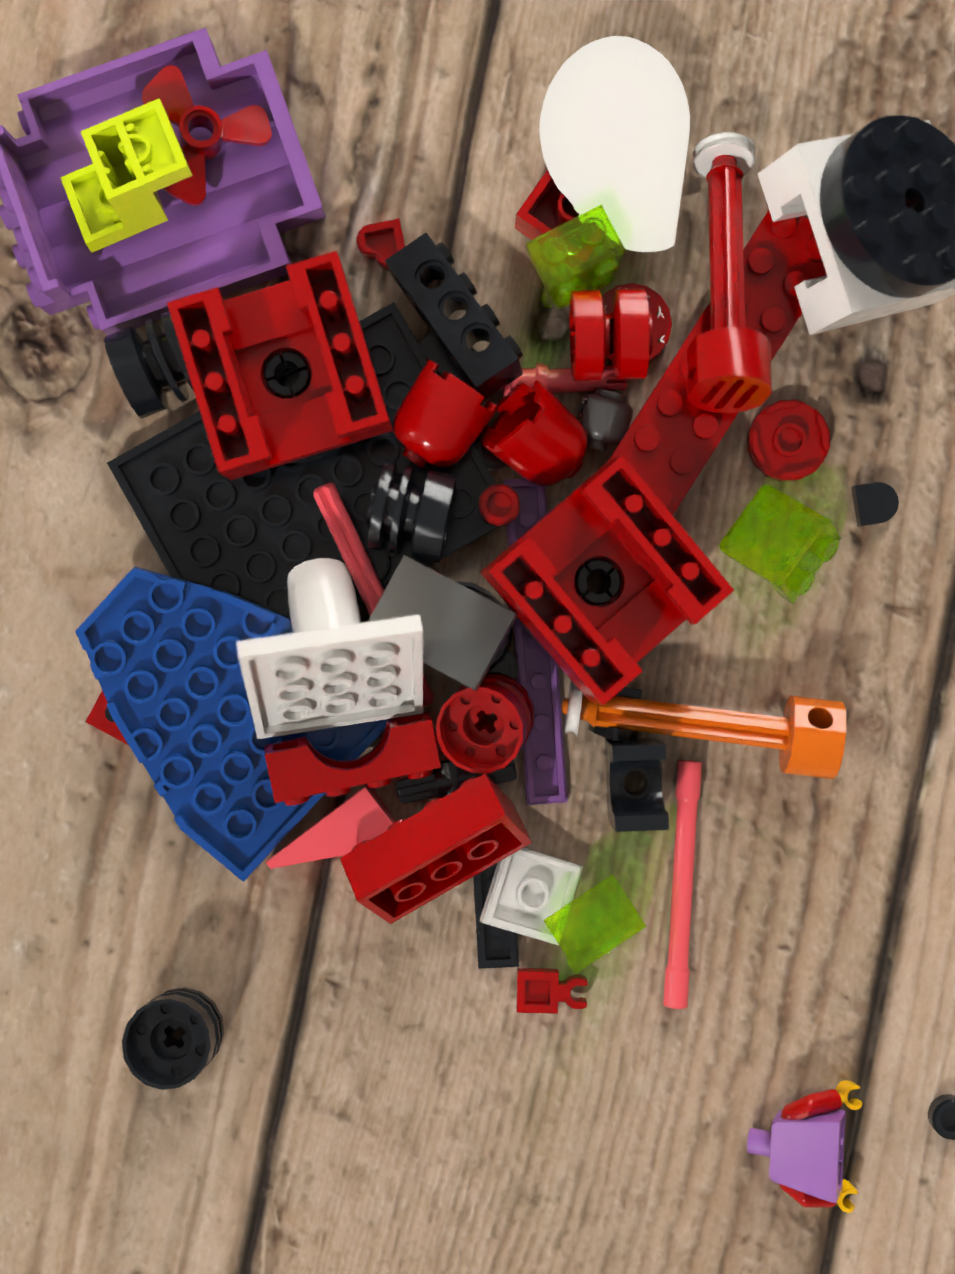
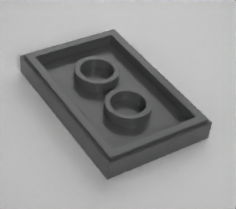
M403 555L368 622L420 615L423 629V663L477 691L518 615Z

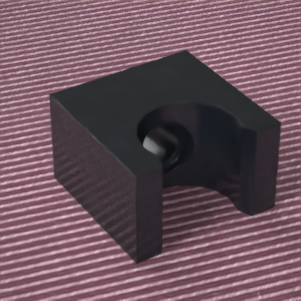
M641 738L632 741L605 740L608 822L615 832L669 830V815L664 807L662 793V762L666 761V744L656 738ZM640 771L644 776V784L641 789L635 792L625 790L623 785L625 776L629 772Z

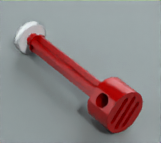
M730 132L713 134L702 139L694 147L693 151L694 169L699 175L706 178L708 182L711 330L697 335L687 348V394L692 405L701 410L714 413L747 411L761 406L772 394L771 345L769 340L760 332L745 328L742 179L754 167L756 148L753 141L747 136Z

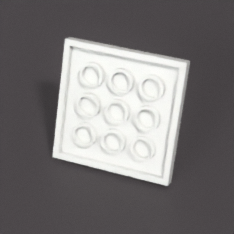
M330 558L313 559L295 566L289 572L287 588L292 634L237 641L239 662L257 739L423 714V629L420 615L361 623L352 577L346 564L340 560Z

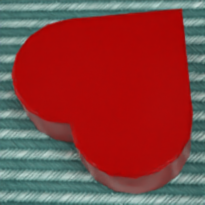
M400 218L362 227L356 237L360 253L368 259H376L378 265L386 271L390 270L385 260L405 247Z

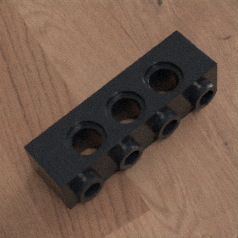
M426 232L385 260L397 285L470 387L485 397L483 401L523 375L519 359L523 357V353L510 335L503 338L496 327L500 325V322L487 303L482 307L473 297L477 294L474 285L464 272L458 276L451 267L455 263L454 259L442 242L435 245ZM433 280H444L436 288H427V285ZM457 310L466 311V314L460 319H449V316ZM486 341L490 343L483 351L475 352L471 350L477 342Z

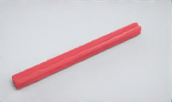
M332 482L326 483L314 490V499L371 616L384 589L335 484ZM423 674L424 708L433 702V694Z

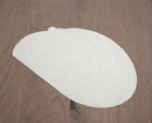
M611 36L595 40L580 48L563 63L546 92L539 127L543 159L557 188L571 202L574 210L580 213L578 221L581 225L591 226L593 224L611 242L627 250L636 252L667 250L675 245L690 133L689 105L683 84L670 62L652 46L638 39L626 36Z

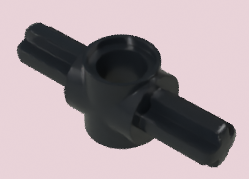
M448 759L440 761L441 768L433 769V773L427 777L398 780L396 782V792L400 803L403 804L434 797L444 798L459 789L460 785L466 780L480 777L485 773L468 772L455 766ZM514 760L505 768L489 774L486 773V775L495 784L514 781L517 779Z

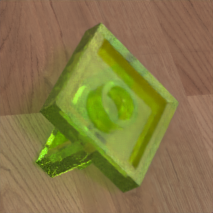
M613 874L543 920L567 956L566 961L575 974L647 927L644 919Z

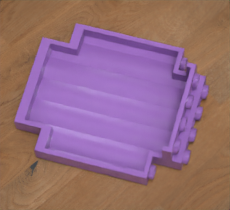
M206 27L17 94L23 109L17 112L26 134L24 137L15 139L3 125H0V196L3 205H0V216L6 228L13 230L17 244L12 245V249L22 269L26 268L31 282L26 284V288L33 305L36 308L40 307L49 315H53L91 301L92 304L86 307L89 318L96 330L101 329L106 335L129 326L134 329L145 325L146 319L151 317L155 321L160 320L161 314L169 310L167 302L215 287H218L222 296L225 297L287 275L286 266L290 265L291 262L281 233L326 218L267 50L221 66ZM168 65H173L180 69L194 106L202 105L209 107L218 114L220 119L251 105H258L265 109L272 131L271 141L265 146L222 141V147L218 155L209 161H205L206 199L203 204L199 206L189 205L166 193L162 188L157 193L168 221L91 253L85 244L60 178L93 164L81 131L142 106L143 89L162 68ZM171 123L181 146L179 127ZM197 127L190 132V135L196 140L204 141L209 139L212 133L204 127Z

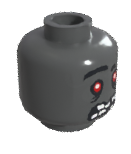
M596 388L595 393L586 394L582 398L576 418L587 432L588 447L606 452L609 444L617 446L629 428L633 416L632 407L626 404V396Z

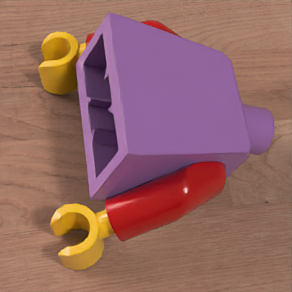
M850 1080L841 1081L836 1086V1089L811 1093L786 1104L772 1120L771 1131L756 1128L749 1129L747 1152L770 1157V1180L778 1183L780 1188L802 1207L832 1208L837 1204L846 1213H851L855 1209V1205L851 1200L844 1198L848 1194L856 1195L858 1191L850 1181L843 1179L846 1111L839 1110L842 1104L852 1110H858L862 1107L863 1102L857 1098L848 1100V1094L851 1090L861 1088V1086Z

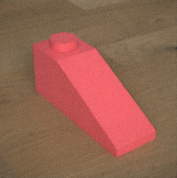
M366 784L277 851L266 861V864L270 869L344 856L351 852L356 844L365 840H372L387 831L388 827L397 820L373 788L367 787Z

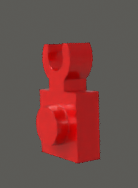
M517 968L516 1012L558 1014V1002H565L573 1009H584L587 1007L586 998L573 997L571 990L575 986H587V978L580 974H574L565 981H559L558 969Z

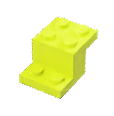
M160 98L81 131L93 164L60 178L85 244L91 253L168 221L157 191L193 175Z

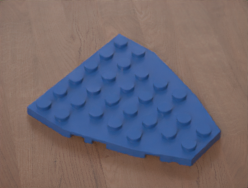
M134 566L75 630L83 650L88 655L94 677L99 681L106 697V705L112 719L139 763H143L154 781V787L160 797L163 796L174 814V820L180 830L243 882L325 794L311 795L307 802L298 805L288 806L285 805L284 801L275 803L265 759V745L306 737L312 746L326 757L336 760L357 759L386 727L387 719L257 739L239 662L237 641L292 634L291 619L223 590Z

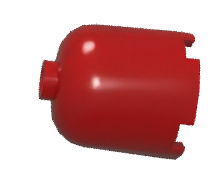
M430 359L396 412L393 419V431L396 438L406 447L402 455L419 467L423 468L427 462L437 467H449L457 464L463 458L499 407L489 400L484 407L480 405L485 397L451 373L444 370L441 376L435 374L439 365Z
M537 380L532 387L521 383L511 390L497 404L499 407L497 411L500 414L494 421L492 428L486 425L483 429L481 436L483 446L519 475L535 485L551 486L576 475L582 467V459L587 450L588 443L587 432L580 421Z

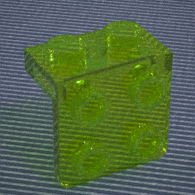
M602 204L525 243V249L544 284L542 303L545 308L555 305L557 309H561L570 305L571 291H583L592 286L593 290H598L615 280L614 274L618 271L625 252V248Z
M764 485L758 490L721 540L719 548L726 556L769 581L782 598L793 604L799 595H804L811 588L815 578L814 575L821 565L834 557L841 537L830 519L776 488Z

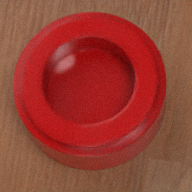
M491 485L480 496V514L490 525L506 526L512 523L519 514V496L508 485Z

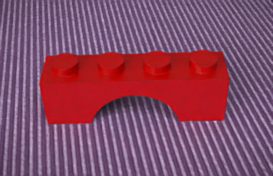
M428 711L423 712V714L387 719L384 734L377 746L366 755L353 760H336L326 757L318 752L306 737L265 745V759L275 803L284 801L285 805L288 806L305 803L310 799L309 796L325 792L328 797L344 795L350 792V787L367 784L369 788L382 787L392 782L391 778L407 775L409 779L424 778L431 775L433 769L441 768L433 723Z

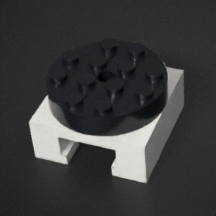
M905 115L881 117L868 123L854 134L797 144L758 173L773 222L808 214L827 276L806 280L794 287L810 335L935 304L955 294V144L943 132L931 125L930 120L923 121L917 117Z

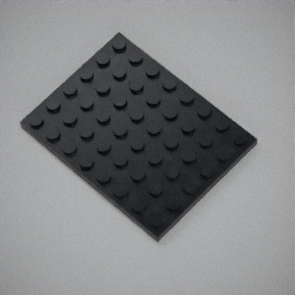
M395 302L360 320L392 428L396 412L428 362ZM289 368L283 371L279 379L280 385L289 386L293 390L292 385L299 379V370ZM200 411L107 462L170 576L229 592L289 619L291 618L288 604L287 578L289 572L295 566L318 558L340 560L345 564L313 496L314 490L321 485L331 482L335 484L362 543L368 542L367 514L374 484L379 479L386 461L397 464L396 483L401 484L406 466L414 468V487L422 488L430 470L457 476L453 507L441 560L499 528V526L487 523L479 511L481 494L486 488L496 483L474 443L457 464L449 467H437L427 462L421 468L402 455L406 447L396 438L394 431H390L342 446L331 454L317 460L303 463H286L230 480L218 472ZM386 533L382 547L389 554L390 569L380 582L383 587L385 582L392 578L403 555L426 567L436 562L413 558L411 553L412 538L405 536L397 554L390 553L389 542L391 534ZM353 581L358 606H360L364 602Z

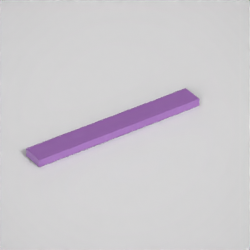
M525 478L503 480V484L513 488L520 499L518 516L512 523L506 525L508 547L519 539L538 518L547 512L545 486L535 485ZM516 618L513 625L515 653L518 663L517 680L530 695L534 705L535 718L529 738L522 746L526 804L538 805L568 802L558 664L547 651L529 637L518 618Z

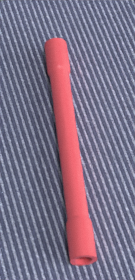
M677 760L675 794L677 812L668 964L665 969L663 1005L673 1009H685L688 1007L690 977L688 959L695 840L702 774V762L694 760Z

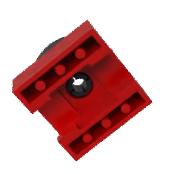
M337 250L287 265L289 281L227 300H223L220 289L215 287L167 302L218 472L230 480L286 463H303L317 460L331 454L342 446L393 431L372 358ZM289 368L299 370V379L292 385L293 390L289 386H282L279 383L280 375Z
M623 455L605 463L556 507L538 518L519 539L480 571L481 575L510 609L518 615L517 618L529 637L549 653L590 702L602 706L643 671L637 663L686 619L690 624L696 625L734 591ZM596 570L602 575L603 587L596 594L592 591H586L589 589L587 577L590 573L588 571Z

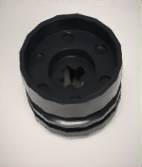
M169 310L161 314L165 333H163L158 323L152 317L146 319L147 341H143L137 331L131 326L107 335L104 338L105 349L118 383L129 404L142 419L167 409L166 388L170 387L176 397L182 402L189 399L185 380H187L193 390Z
M386 461L379 479L374 484L367 514L368 548L380 551L385 534L390 533L389 552L397 554L404 536L412 538L411 553L413 558L440 563L453 507L457 476L430 470L422 488L414 487V468L406 466L401 484L396 483L397 464Z
M186 987L169 989L139 1008L126 1024L122 1038L124 1060L132 1075L145 1085L161 1090L180 1088L194 1080L219 1052L224 1037L223 1017L215 1002L201 991ZM181 1026L186 1033L176 1040L172 1034Z

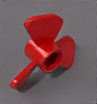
M168 65L162 68L143 89V105L160 98L170 122L179 127L182 151L193 176L167 186L163 190L189 205L199 206L204 203L206 199L205 161H209L218 155L222 147V141L253 146H265L271 141L272 131L265 109L258 105H251L220 119L218 114L211 108L202 105L194 106L184 77L176 66ZM204 127L212 133V136L207 140L199 141L194 139L190 132L194 128Z

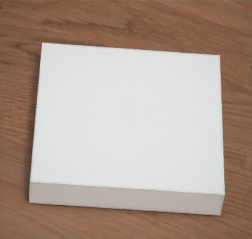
M527 848L520 849L497 863L479 921L487 925L559 945L583 866Z

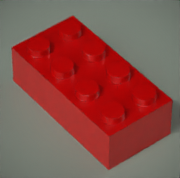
M485 773L480 777L466 780L460 785L459 789L444 798H437L428 802L423 810L408 819H401L392 823L387 831L372 840H365L356 844L351 852L340 858V861L357 902L389 924H392L533 842L513 802Z

